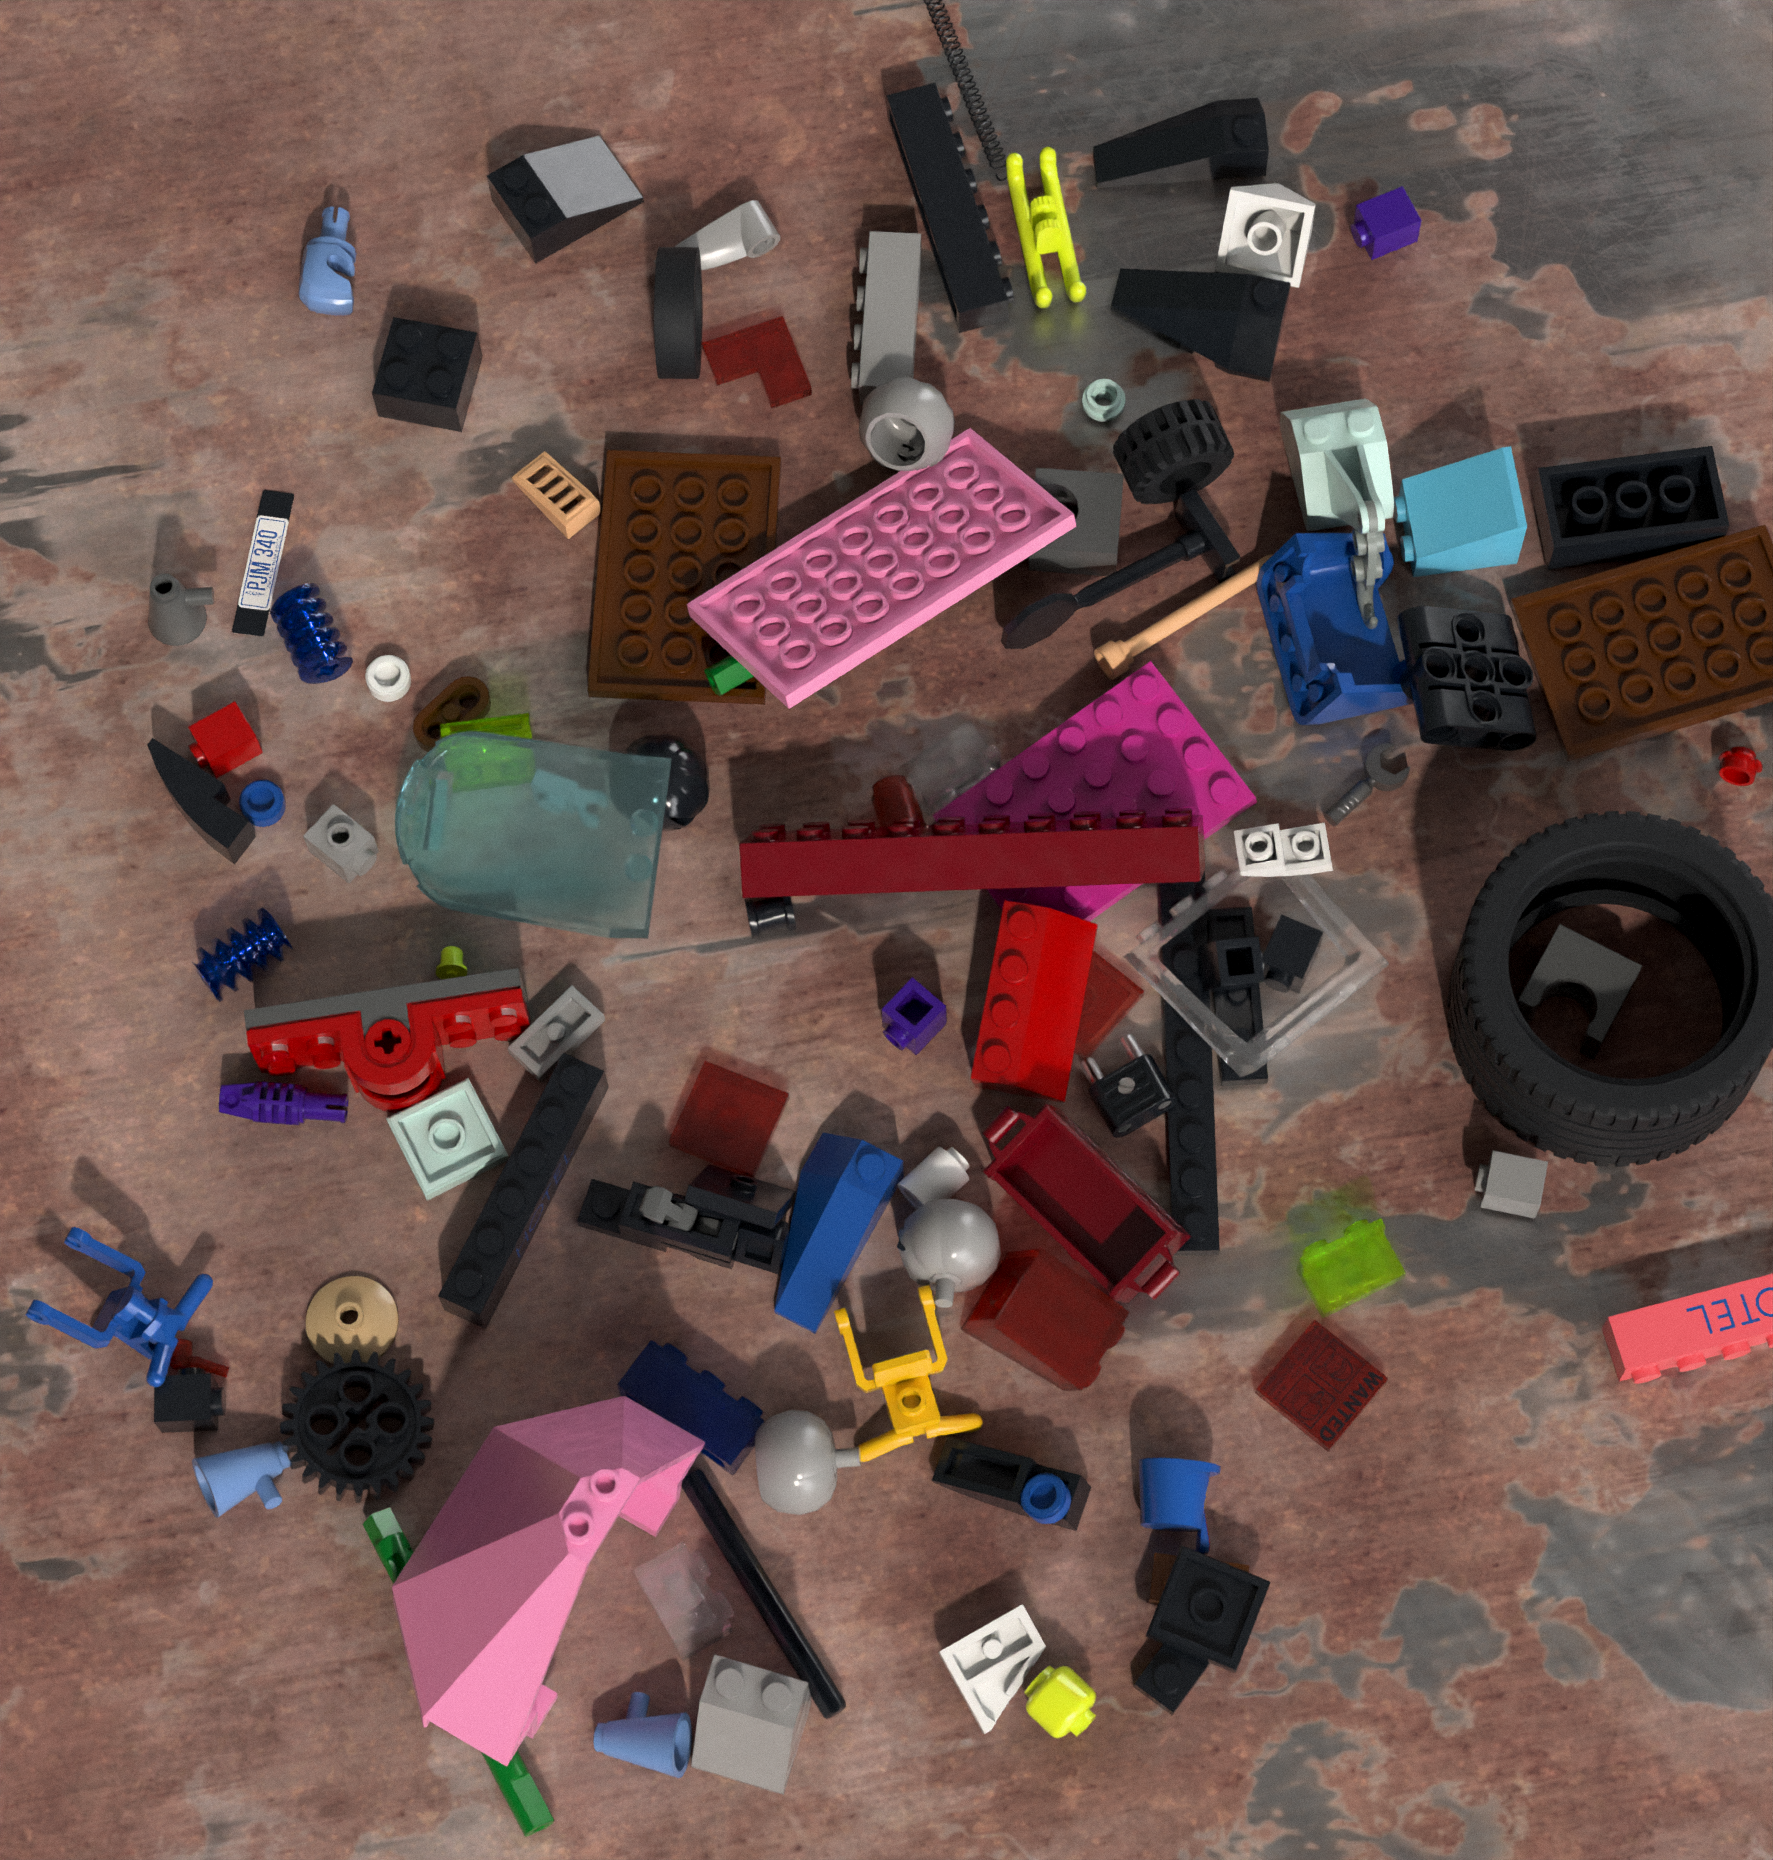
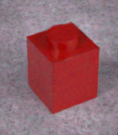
M235 701L188 727L194 739V742L188 745L190 752L201 769L207 765L210 767L216 779L263 753L255 733Z

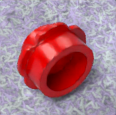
M1733 747L1730 751L1722 752L1718 758L1721 761L1720 777L1726 782L1737 786L1753 784L1756 774L1760 773L1763 768L1761 761L1756 759L1755 752L1746 747Z

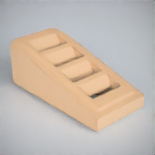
M545 451L512 476V481L567 539H570L601 514L599 500ZM544 467L549 471L534 484L528 481ZM556 478L559 482L543 494L540 490ZM566 488L568 493L556 503H553L551 499ZM574 499L579 502L566 513L562 511Z

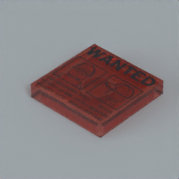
M1314 1319L1256 1388L1255 1394L1329 1452L1387 1383L1388 1377Z

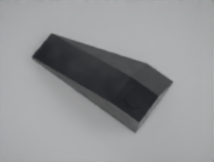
M1259 99L1216 100L1093 146L1097 188L1266 176L1269 146L1265 112Z

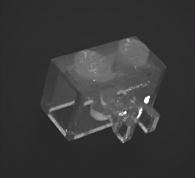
M681 1542L633 1570L639 1585L683 1661L733 1632L728 1619L734 1616L735 1613L722 1590L713 1594L705 1578L712 1573L698 1549L690 1553L684 1542Z

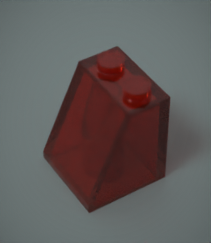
M1043 1248L1012 1251L1006 1254L962 1325L961 1330L1064 1391H1082L1083 1388L1089 1387L1098 1377L1101 1371L1099 1362L1106 1350L1113 1348L1123 1336L1125 1326L1122 1324L1130 1312Z

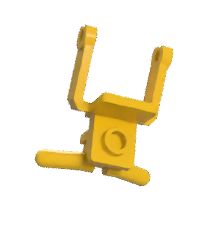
M930 1285L918 1287L917 1290L937 1361L932 1363L929 1350H923L875 1363L872 1365L873 1380H866L864 1377L846 1308L834 1310L840 1336L842 1335L856 1386L865 1393L879 1389L882 1390L887 1404L888 1415L894 1429L857 1446L860 1447L862 1462L872 1460L900 1446L914 1443L913 1437L926 1434L927 1439L940 1435L976 1432L982 1427V1418L976 1413L940 1416L928 1376L943 1372L948 1358L934 1312L936 1308Z

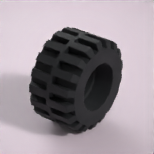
M1201 399L1178 401L1150 411L1125 429L1113 445V454L1124 474L1134 499L1146 505L1179 500L1180 495L1194 488L1198 492L1224 473L1234 458L1232 445L1213 406H1211L1210 402L1201 401Z

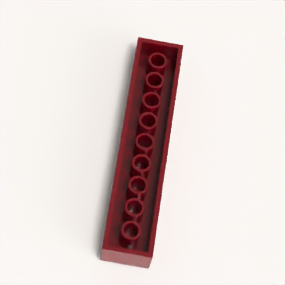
M1192 808L1165 809V815L1160 817H1147L1146 810L1135 809L1119 811L1118 817L1101 819V812L1084 811L1073 813L1074 818L1070 820H1056L1054 813L1028 815V820H1024V822H1010V815L984 816L983 821L977 824H965V817L960 816L938 818V823L920 826V819L918 818L893 820V825H888L887 827H875L874 820L849 821L848 826L841 829H830V822H808L803 824V828L794 831H786L785 824L782 823L758 825V830L751 831V834L739 843L742 898L1199 882L1205 871L1203 815H1192Z

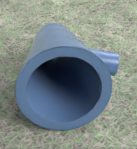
M277 1441L273 1444L269 1442L192 1459V1466L203 1497L214 1516L218 1518L255 1491H257L266 1509H273L279 1506L283 1499L272 1479L280 1475L284 1469L290 1467V1461L287 1452H283L282 1443Z
M633 1692L626 1719L608 1721L607 1723L599 1722L594 1733V1749L596 1752H603L607 1756L676 1778H681L684 1775L688 1766L692 1745V1726L688 1713L646 1717L650 1697L645 1693Z

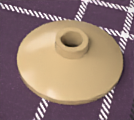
M361 1276L342 1277L325 1285L312 1299L306 1314V1332L312 1347L323 1359L332 1364L334 1363V1353L337 1352L342 1357L344 1363L351 1362L354 1350H358L361 1362L367 1363L373 1352L378 1353L379 1359L391 1347L399 1326L398 1309L391 1294L378 1282ZM349 1310L358 1312V1318L354 1323L345 1324L342 1322V1316L345 1312Z

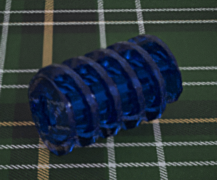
M314 583L302 584L285 592L275 601L270 610L272 620L277 623V630L280 636L284 638V645L287 651L291 653V660L294 666L298 667L297 672L300 679L308 684H320L335 680L345 674L353 664L352 657H342L348 650L344 642H336L341 636L340 631L336 627H330L334 619L331 613L324 612L327 607L325 600L320 597L316 598L320 590L318 585Z
M263 907L257 910L259 925L248 917L242 920L243 935L232 927L226 930L229 941L228 945L217 937L213 938L211 943L214 954H210L202 947L196 949L198 964L194 962L192 964L218 1002L223 1000L221 990L223 984L236 992L239 990L237 975L240 974L246 980L252 982L254 976L251 966L255 964L264 972L270 970L267 960L268 955L273 956L279 962H283L285 958L282 946L286 945L293 950L273 916Z

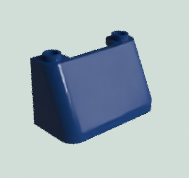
M1295 533L1259 570L1257 577L1259 600L1290 709L1295 721L1300 725H1321L1414 704L1413 700L1403 692L1400 685V676L1407 668L1405 660L1399 662L1378 588L1388 579L1394 566L1393 555L1389 550L1384 533L1385 550L1384 552H1379L1383 575L1382 578L1375 579L1373 591L1374 613L1378 619V625L1374 629H1369L1364 624L1358 605L1356 582L1353 579L1351 570V555H1356L1352 533Z

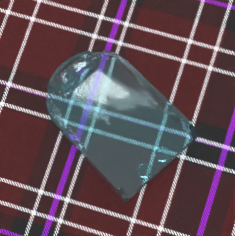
M466 731L451 734L436 741V746L423 759H416L409 769L399 792L395 813V834L403 864L409 865L413 875L419 882L417 887L429 899L445 908L465 913L606 938L648 939L672 758L521 736Z

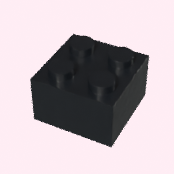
M393 317L372 390L378 417L462 432L483 357L477 332Z

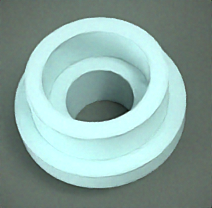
M1098 379L1089 384L1084 390L1082 406L1085 413L1092 419L1103 422L1111 421L1123 412L1125 394L1122 388L1114 381ZM1101 398H1106L1111 402V404L1108 406L1098 405L1096 401Z

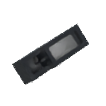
M152 738L147 746L163 784L176 807L190 826L214 850L235 865L256 838L249 820L227 807L231 799L224 783Z
M951 1437L946 1438L932 1478L935 1484L984 1503L1031 1518L1021 1504L1022 1489L1028 1480L1038 1474H1053L1059 1477L1068 1487L1071 1494V1505L1066 1515L1059 1521L1052 1523V1525L1077 1531L1091 1490V1486L1081 1475L1039 1465L1029 1457Z

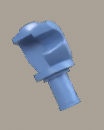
M331 206L325 208L322 212L323 219L320 237L313 238L307 242L304 249L299 278V297L310 311L327 315H351L354 306V295L350 281L334 272L340 271L349 277L355 275L356 250L350 243L345 241L350 214L347 210L338 207L337 221L334 223V207Z

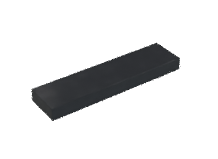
M1252 907L1207 909L1208 942L1255 937ZM1259 984L1244 989L1213 991L1221 1086L1266 1084L1268 1082Z

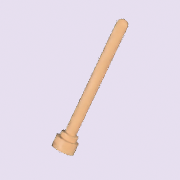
M1272 555L1264 556L1127 641L1118 640L1114 642L1110 640L1095 649V658L1102 671L1111 680L1127 672L1129 665L1134 662V656L1257 582L1260 568Z

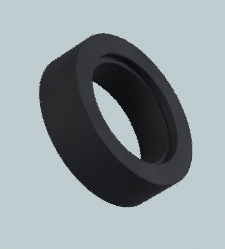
M659 247L656 257L654 288V336L657 375L659 379H699L703 325L700 250L698 247Z

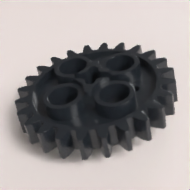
M354 1350L351 1362L344 1363L342 1357L337 1352L334 1353V1363L331 1368H328L321 1360L316 1361V1377L304 1371L301 1373L300 1381L305 1389L290 1387L289 1397L295 1403L283 1404L282 1415L291 1420L280 1423V1433L291 1437L283 1441L282 1449L283 1452H297L290 1459L291 1469L306 1467L302 1474V1482L304 1484L316 1477L319 1479L318 1494L322 1495L330 1486L336 1487V1501H341L346 1490H352L356 1503H360L363 1490L370 1489L373 1497L379 1500L382 1485L386 1484L390 1490L396 1493L399 1488L398 1475L409 1481L414 1478V1470L410 1463L420 1466L424 1465L426 1456L419 1449H428L432 1445V1437L422 1433L433 1430L434 1419L423 1416L431 1411V1401L417 1400L423 1394L424 1386L422 1383L408 1386L412 1372L410 1369L401 1372L399 1375L394 1373L396 1359H390L382 1367L378 1365L377 1352H373L366 1363L361 1362L358 1350ZM351 1387H361L367 1391L369 1396L363 1401L354 1402L347 1399L344 1393ZM379 1398H387L388 1401L378 1406L367 1416L365 1431L357 1427L348 1435L350 1421L355 1425L361 1423ZM391 1417L399 1420L403 1427L397 1432L387 1433L380 1429L378 1423L384 1418ZM326 1419L333 1422L336 1428L330 1434L321 1435L314 1432L311 1425L317 1420ZM348 1435L334 1455L330 1456L326 1453L328 1449L336 1446ZM360 1450L367 1453L370 1460L365 1465L354 1466L348 1463L345 1457L351 1451Z

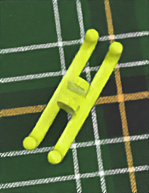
M1044 147L1039 154L1040 173L1045 196L1042 195L1041 197L1034 198L1030 204L1025 186L1021 155L1013 152L1006 158L1008 187L1030 289L1035 304L1040 308H1047L1052 302V292L1047 286L1041 254L1058 253L1066 292L1071 301L1081 302L1086 295V287L1081 282L1061 193L1056 152L1051 147Z

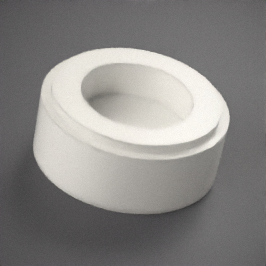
M393 655L380 656L374 659L367 667L365 673L366 683L370 693L378 700L385 702L396 701L408 692L411 685V675L408 666L399 657Z

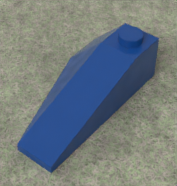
M822 1133L800 1173L774 1309L776 1314L816 1334L898 1188L897 1184L903 1179V1160L862 1139Z

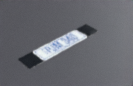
M263 490L234 619L233 633L263 637L265 634L294 494Z

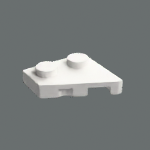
M1022 1604L938 1652L983 1734L992 1730L997 1719L1023 1683L1024 1678L1031 1667L1034 1666L1046 1645Z

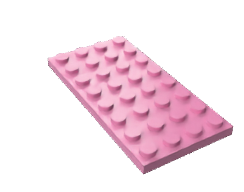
M969 428L951 439L946 455L936 465L928 466L918 471H900L686 605L690 617L790 709L1075 528L1074 513L974 430Z

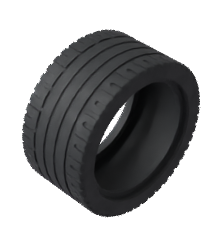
M1605 811L1604 815H1598L1596 812L1584 814V817L1580 819L1578 817L1564 820L1563 824L1555 823L1546 827L1541 834L1540 832L1535 833L1527 838L1525 844L1520 843L1511 851L1509 857L1505 856L1497 865L1495 872L1492 871L1488 876L1483 888L1480 889L1475 899L1462 936L1450 977L1447 996V1008H1449L1447 1020L1448 1027L1451 1028L1450 1040L1452 1047L1456 1048L1454 1055L1457 1063L1463 1067L1462 1074L1467 1083L1472 1084V1091L1478 1100H1483L1486 1104L1485 1108L1493 1117L1496 1115L1500 1119L1499 1123L1508 1130L1512 1129L1517 1132L1516 1136L1527 1142L1529 1140L1535 1144L1534 1147L1544 1152L1546 1150L1554 1152L1553 1156L1565 1160L1566 1157L1573 1158L1574 1162L1582 1164L1594 1162L1595 1166L1607 1167L1608 1164H1615L1616 1167L1629 1166L1630 1163H1636V1165L1647 1164L1653 1159L1660 1161L1669 1158L1674 1152L1679 1154L1688 1150L1691 1144L1697 1145L1705 1140L1709 1133L1713 1134L1717 1131L1724 1121H1727L1735 1113L1738 1106L1741 1105L1773 1048V898L1770 893L1764 891L1765 885L1759 877H1754L1751 874L1752 869L1743 860L1739 861L1735 858L1737 854L1727 846L1723 848L1719 845L1720 841L1708 835L1706 837L1700 834L1701 830L1690 825L1687 828L1682 826L1680 821L1671 818L1667 821L1660 819V815L1650 813L1644 816L1640 815V812L1627 811L1626 814H1619V811ZM1592 904H1612L1650 913L1666 921L1684 934L1697 947L1712 970L1722 1003L1723 1017L1720 1040L1710 1051L1692 1064L1662 1076L1645 1079H1622L1586 1071L1554 1053L1535 1035L1525 1021L1514 998L1510 983L1508 966L1510 951L1522 936L1536 924L1556 913L1574 907Z

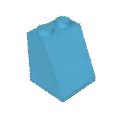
M1511 447L1499 448L1402 479L1399 496L1394 497L1393 513L1396 523L1403 522L1405 536L1400 537L1401 555L1404 563L1410 562L1413 577L1517 564L1527 529V522Z

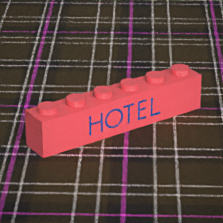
M1773 1273L1609 1316L1602 1327V1331L1618 1380L1623 1381L1633 1378L1635 1384L1645 1383L1660 1377V1371L1678 1366L1680 1372L1690 1371L1705 1365L1706 1358L1722 1354L1724 1360L1735 1359L1750 1353L1751 1346L1766 1342L1769 1348H1773Z

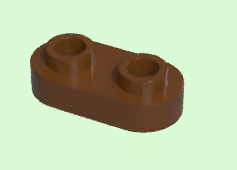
M471 676L460 677L449 684L415 717L413 732L417 744L424 751L433 754H440L450 750L488 714L491 707V699L487 686L480 679ZM467 699L477 701L471 708L461 706ZM437 728L445 731L439 738L429 736L431 731Z

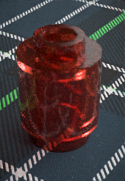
M904 775L888 776L873 784L872 790L874 794L871 797V802L880 827L893 825V820L903 818L920 819V826L926 825L914 786L907 782Z

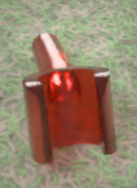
M177 1338L178 1344L172 1354L169 1365L172 1369L201 1368L206 1372L227 1378L230 1367L198 1356H192L193 1342Z

